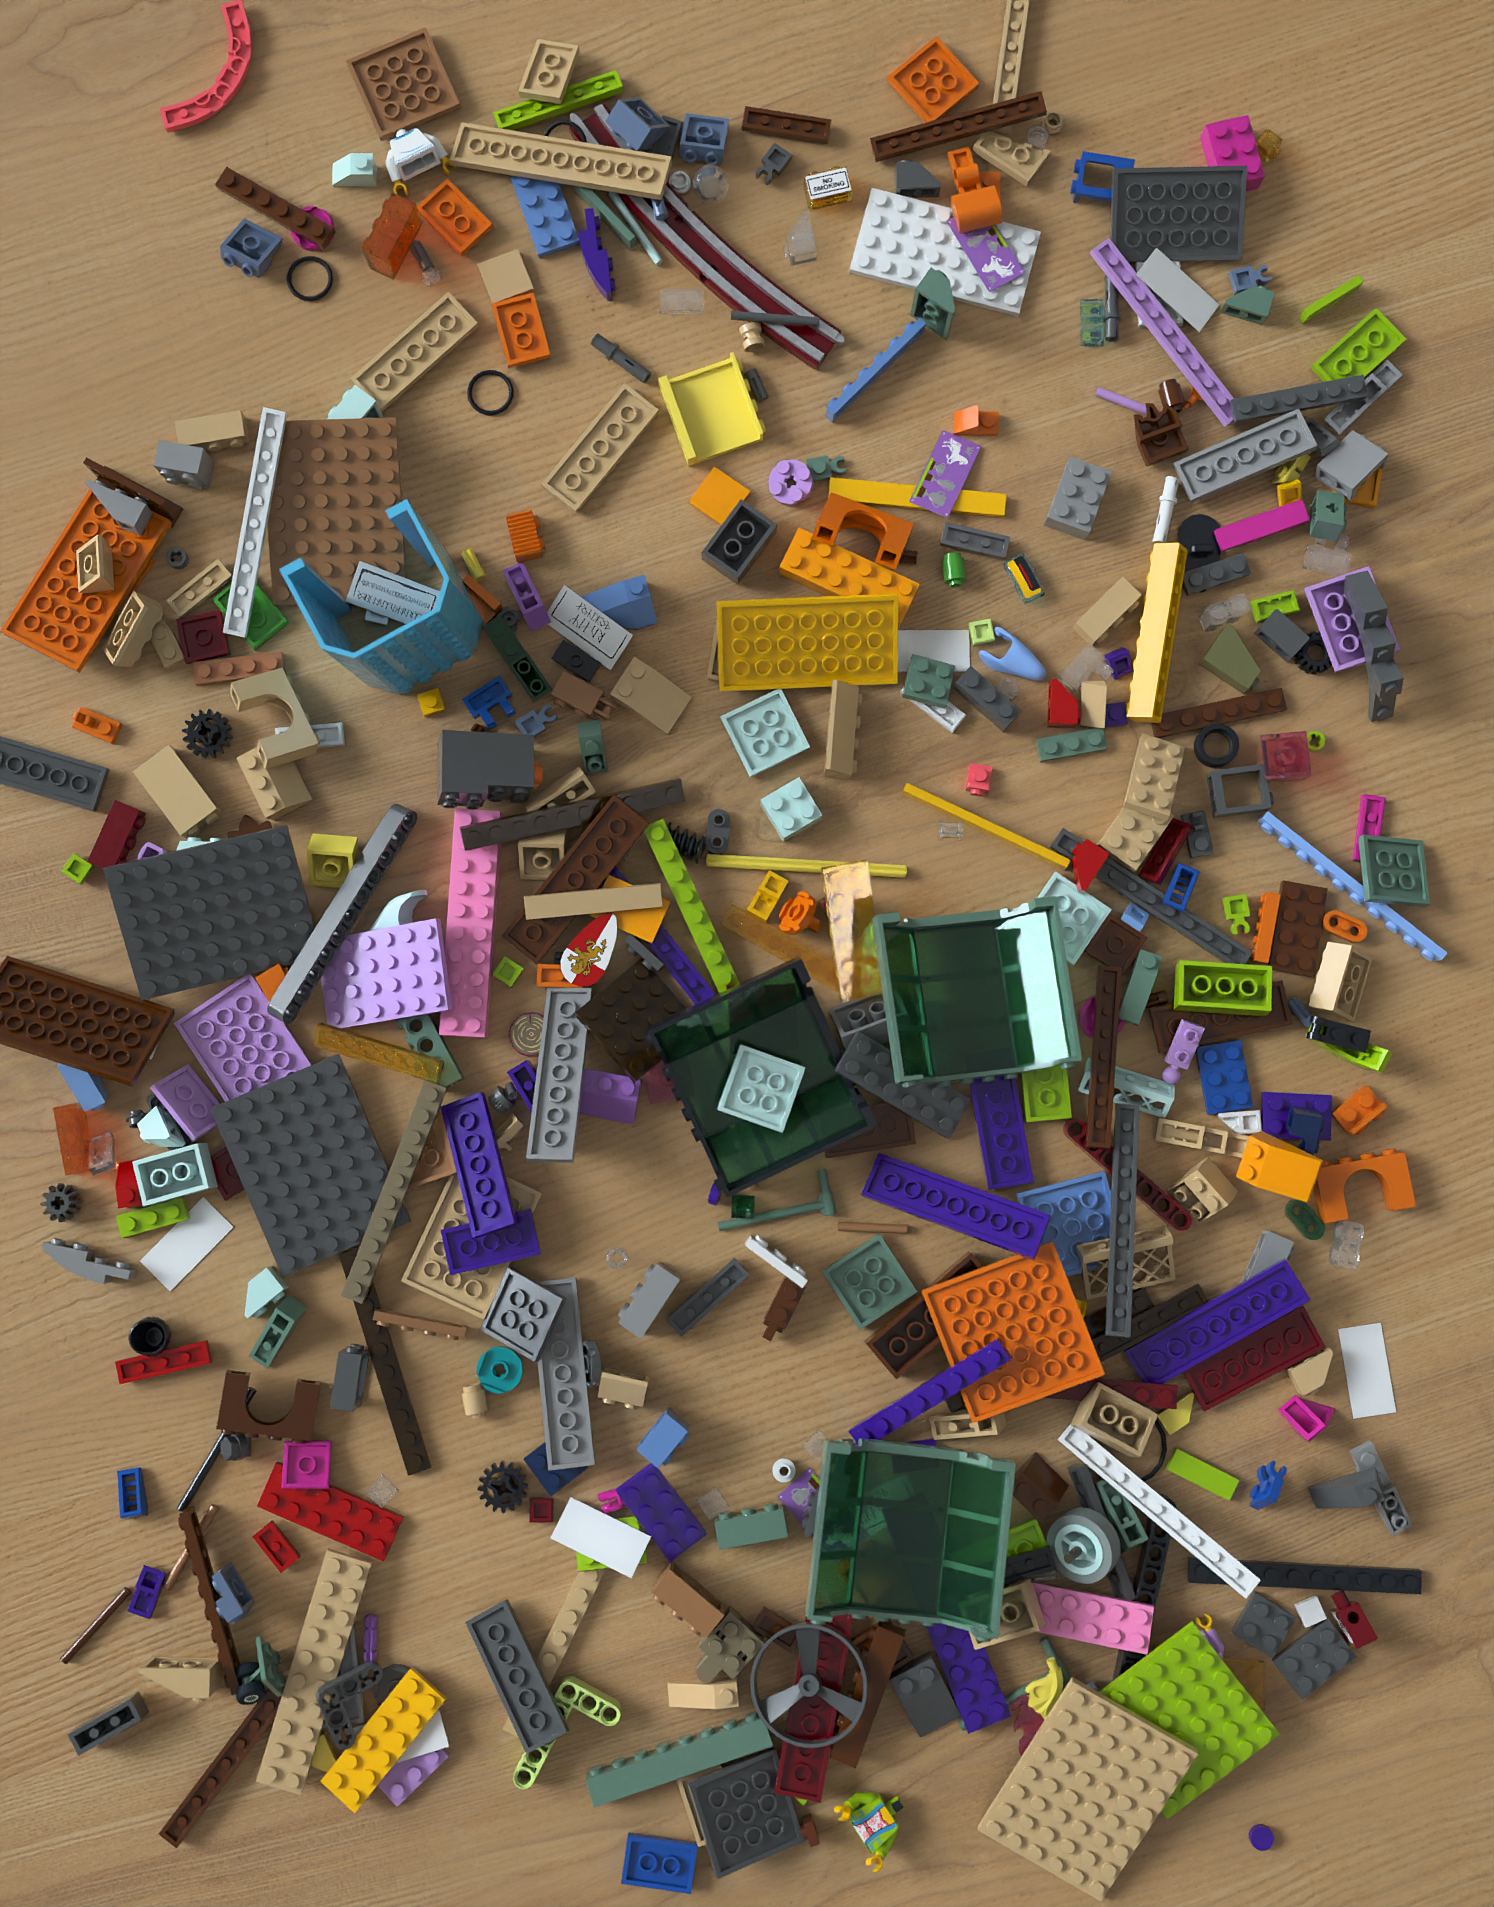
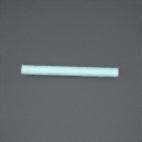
M609 192L608 196L655 265H660L663 259L618 193Z

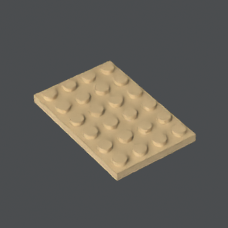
M456 1174L449 1177L401 1282L484 1320L504 1274L512 1261L450 1275L441 1229L469 1223ZM506 1176L515 1212L532 1209L534 1214L543 1193Z

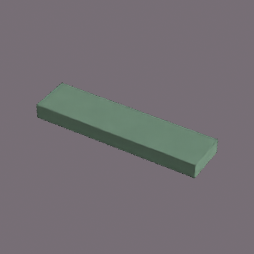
M571 185L578 196L590 208H593L596 215L632 250L636 246L635 234L591 188Z

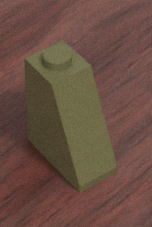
M1228 623L1219 633L1199 665L1244 694L1248 689L1252 691L1260 680L1257 676L1261 670L1233 626Z

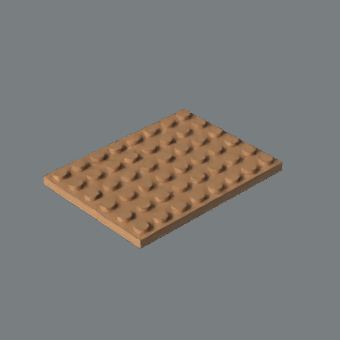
M396 417L286 421L267 523L273 605L297 604L279 569L299 558L303 559L345 599L348 596L359 561L407 579L404 535L386 513L387 509L402 502Z

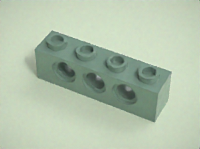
M431 1014L395 1020L401 1030L405 1029L408 1035L405 1039L411 1049L415 1048L419 1055L416 1057V1060L422 1070H427L429 1074L427 1080L448 1088L465 1079L445 1040L439 1035V1029ZM416 1020H420L423 1024L419 1032H414L412 1029V1024ZM426 1040L433 1042V1049L430 1052L423 1050V1043ZM440 1059L444 1063V1068L441 1072H436L433 1064L436 1060Z

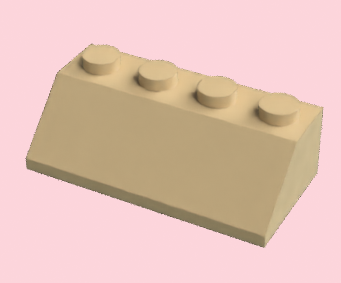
M833 680L831 687L824 777L851 779L852 773H856L857 760H853L854 751H858L859 738H855V729H860L861 716H857V707L862 706V694L858 693V686L839 680Z

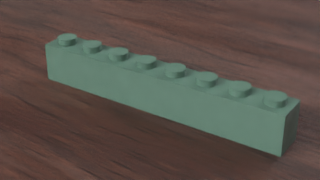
M757 1711L745 1715V1718L736 1721V1719H731L724 1722L723 1726L715 1729L714 1727H707L701 1730V1734L695 1736L691 1734L684 1735L678 1739V1742L672 1744L669 1742L661 1743L656 1746V1749L649 1752L645 1749L636 1752L634 1757L625 1759V1757L617 1758L611 1762V1765L605 1767L603 1765L594 1766L587 1773L585 1781L595 1808L772 1747L773 1739L770 1730L763 1723Z

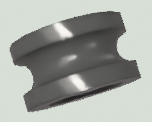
M180 547L171 548L167 552V562L173 568L180 570L188 565L189 557ZM174 555H178L182 558V560L178 562L175 561L173 557Z

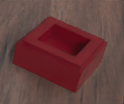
M530 1498V1523H553L554 1498Z

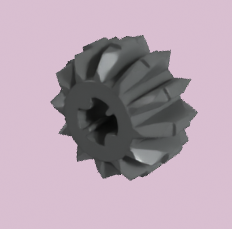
M58 1183L57 1187L50 1186V1193L42 1194L47 1199L40 1203L41 1206L47 1207L43 1214H50L51 1221L58 1219L59 1222H65L66 1218L72 1220L74 1218L73 1212H80V1209L76 1206V1204L82 1203L81 1199H76L80 1192H72L73 1186L67 1185L65 1187L64 1183ZM64 1200V1205H59L58 1201Z

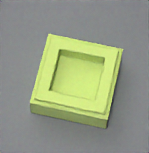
M991 619L970 622L968 624L973 646L995 642Z

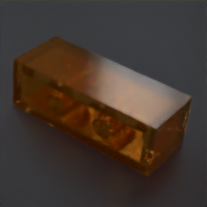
M79 1103L54 1107L53 1111L65 1176L95 1171L96 1164L86 1112H84Z

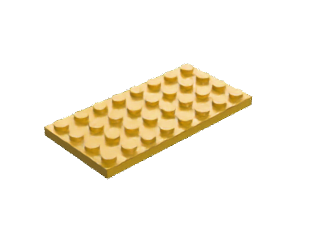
M898 594L716 601L719 691L832 687L833 680L843 681L852 685L898 684Z

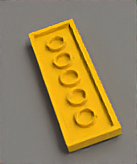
M410 1668L358 1733L353 1746L341 1754L320 1782L353 1813H356L447 1698L416 1669Z

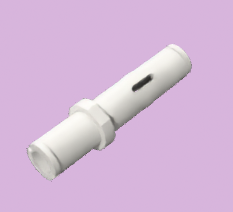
M1169 476L1165 478L1163 495L1159 498L1161 504L1152 543H1167L1173 507L1177 504L1176 493L1180 482L1175 477Z

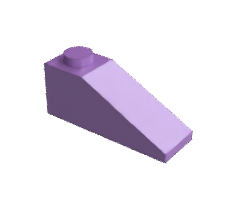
M523 562L503 570L504 576L530 631L532 632L551 623Z

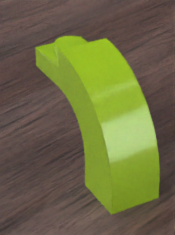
M1321 1026L1320 1033H1319V1034H1321V1035H1322L1324 1026ZM1310 1040L1323 1050L1367 1071L1370 1069L1381 1074L1384 1072L1392 1056L1389 1050L1369 1043L1366 1053Z

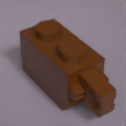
M784 1276L764 1316L763 1324L767 1328L762 1336L763 1338L771 1342L776 1331L782 1333L783 1329H786L806 1289L805 1286L801 1288L787 1276Z

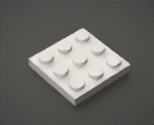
M750 1235L746 1240V1247L801 1288L804 1287L808 1280L805 1276L806 1271L795 1262L792 1265L787 1263V1257L776 1248L772 1252L767 1248L768 1242L758 1235L755 1238Z

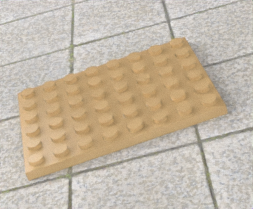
M1072 1677L978 1824V1831L1101 1902L1197 1757L1198 1750Z

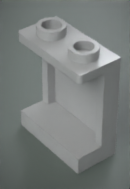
M1352 430L1340 442V445L1317 465L1315 478L1338 494H1343L1344 498L1348 501H1351L1356 497L1357 488L1379 467L1383 469L1386 466L1388 453L1382 447L1370 442L1364 435Z

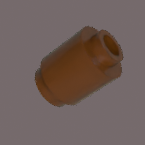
M1169 379L1159 384L1160 389L1158 393L1162 406L1167 404L1175 409L1177 413L1181 412L1186 403L1180 384L1177 383L1176 379Z

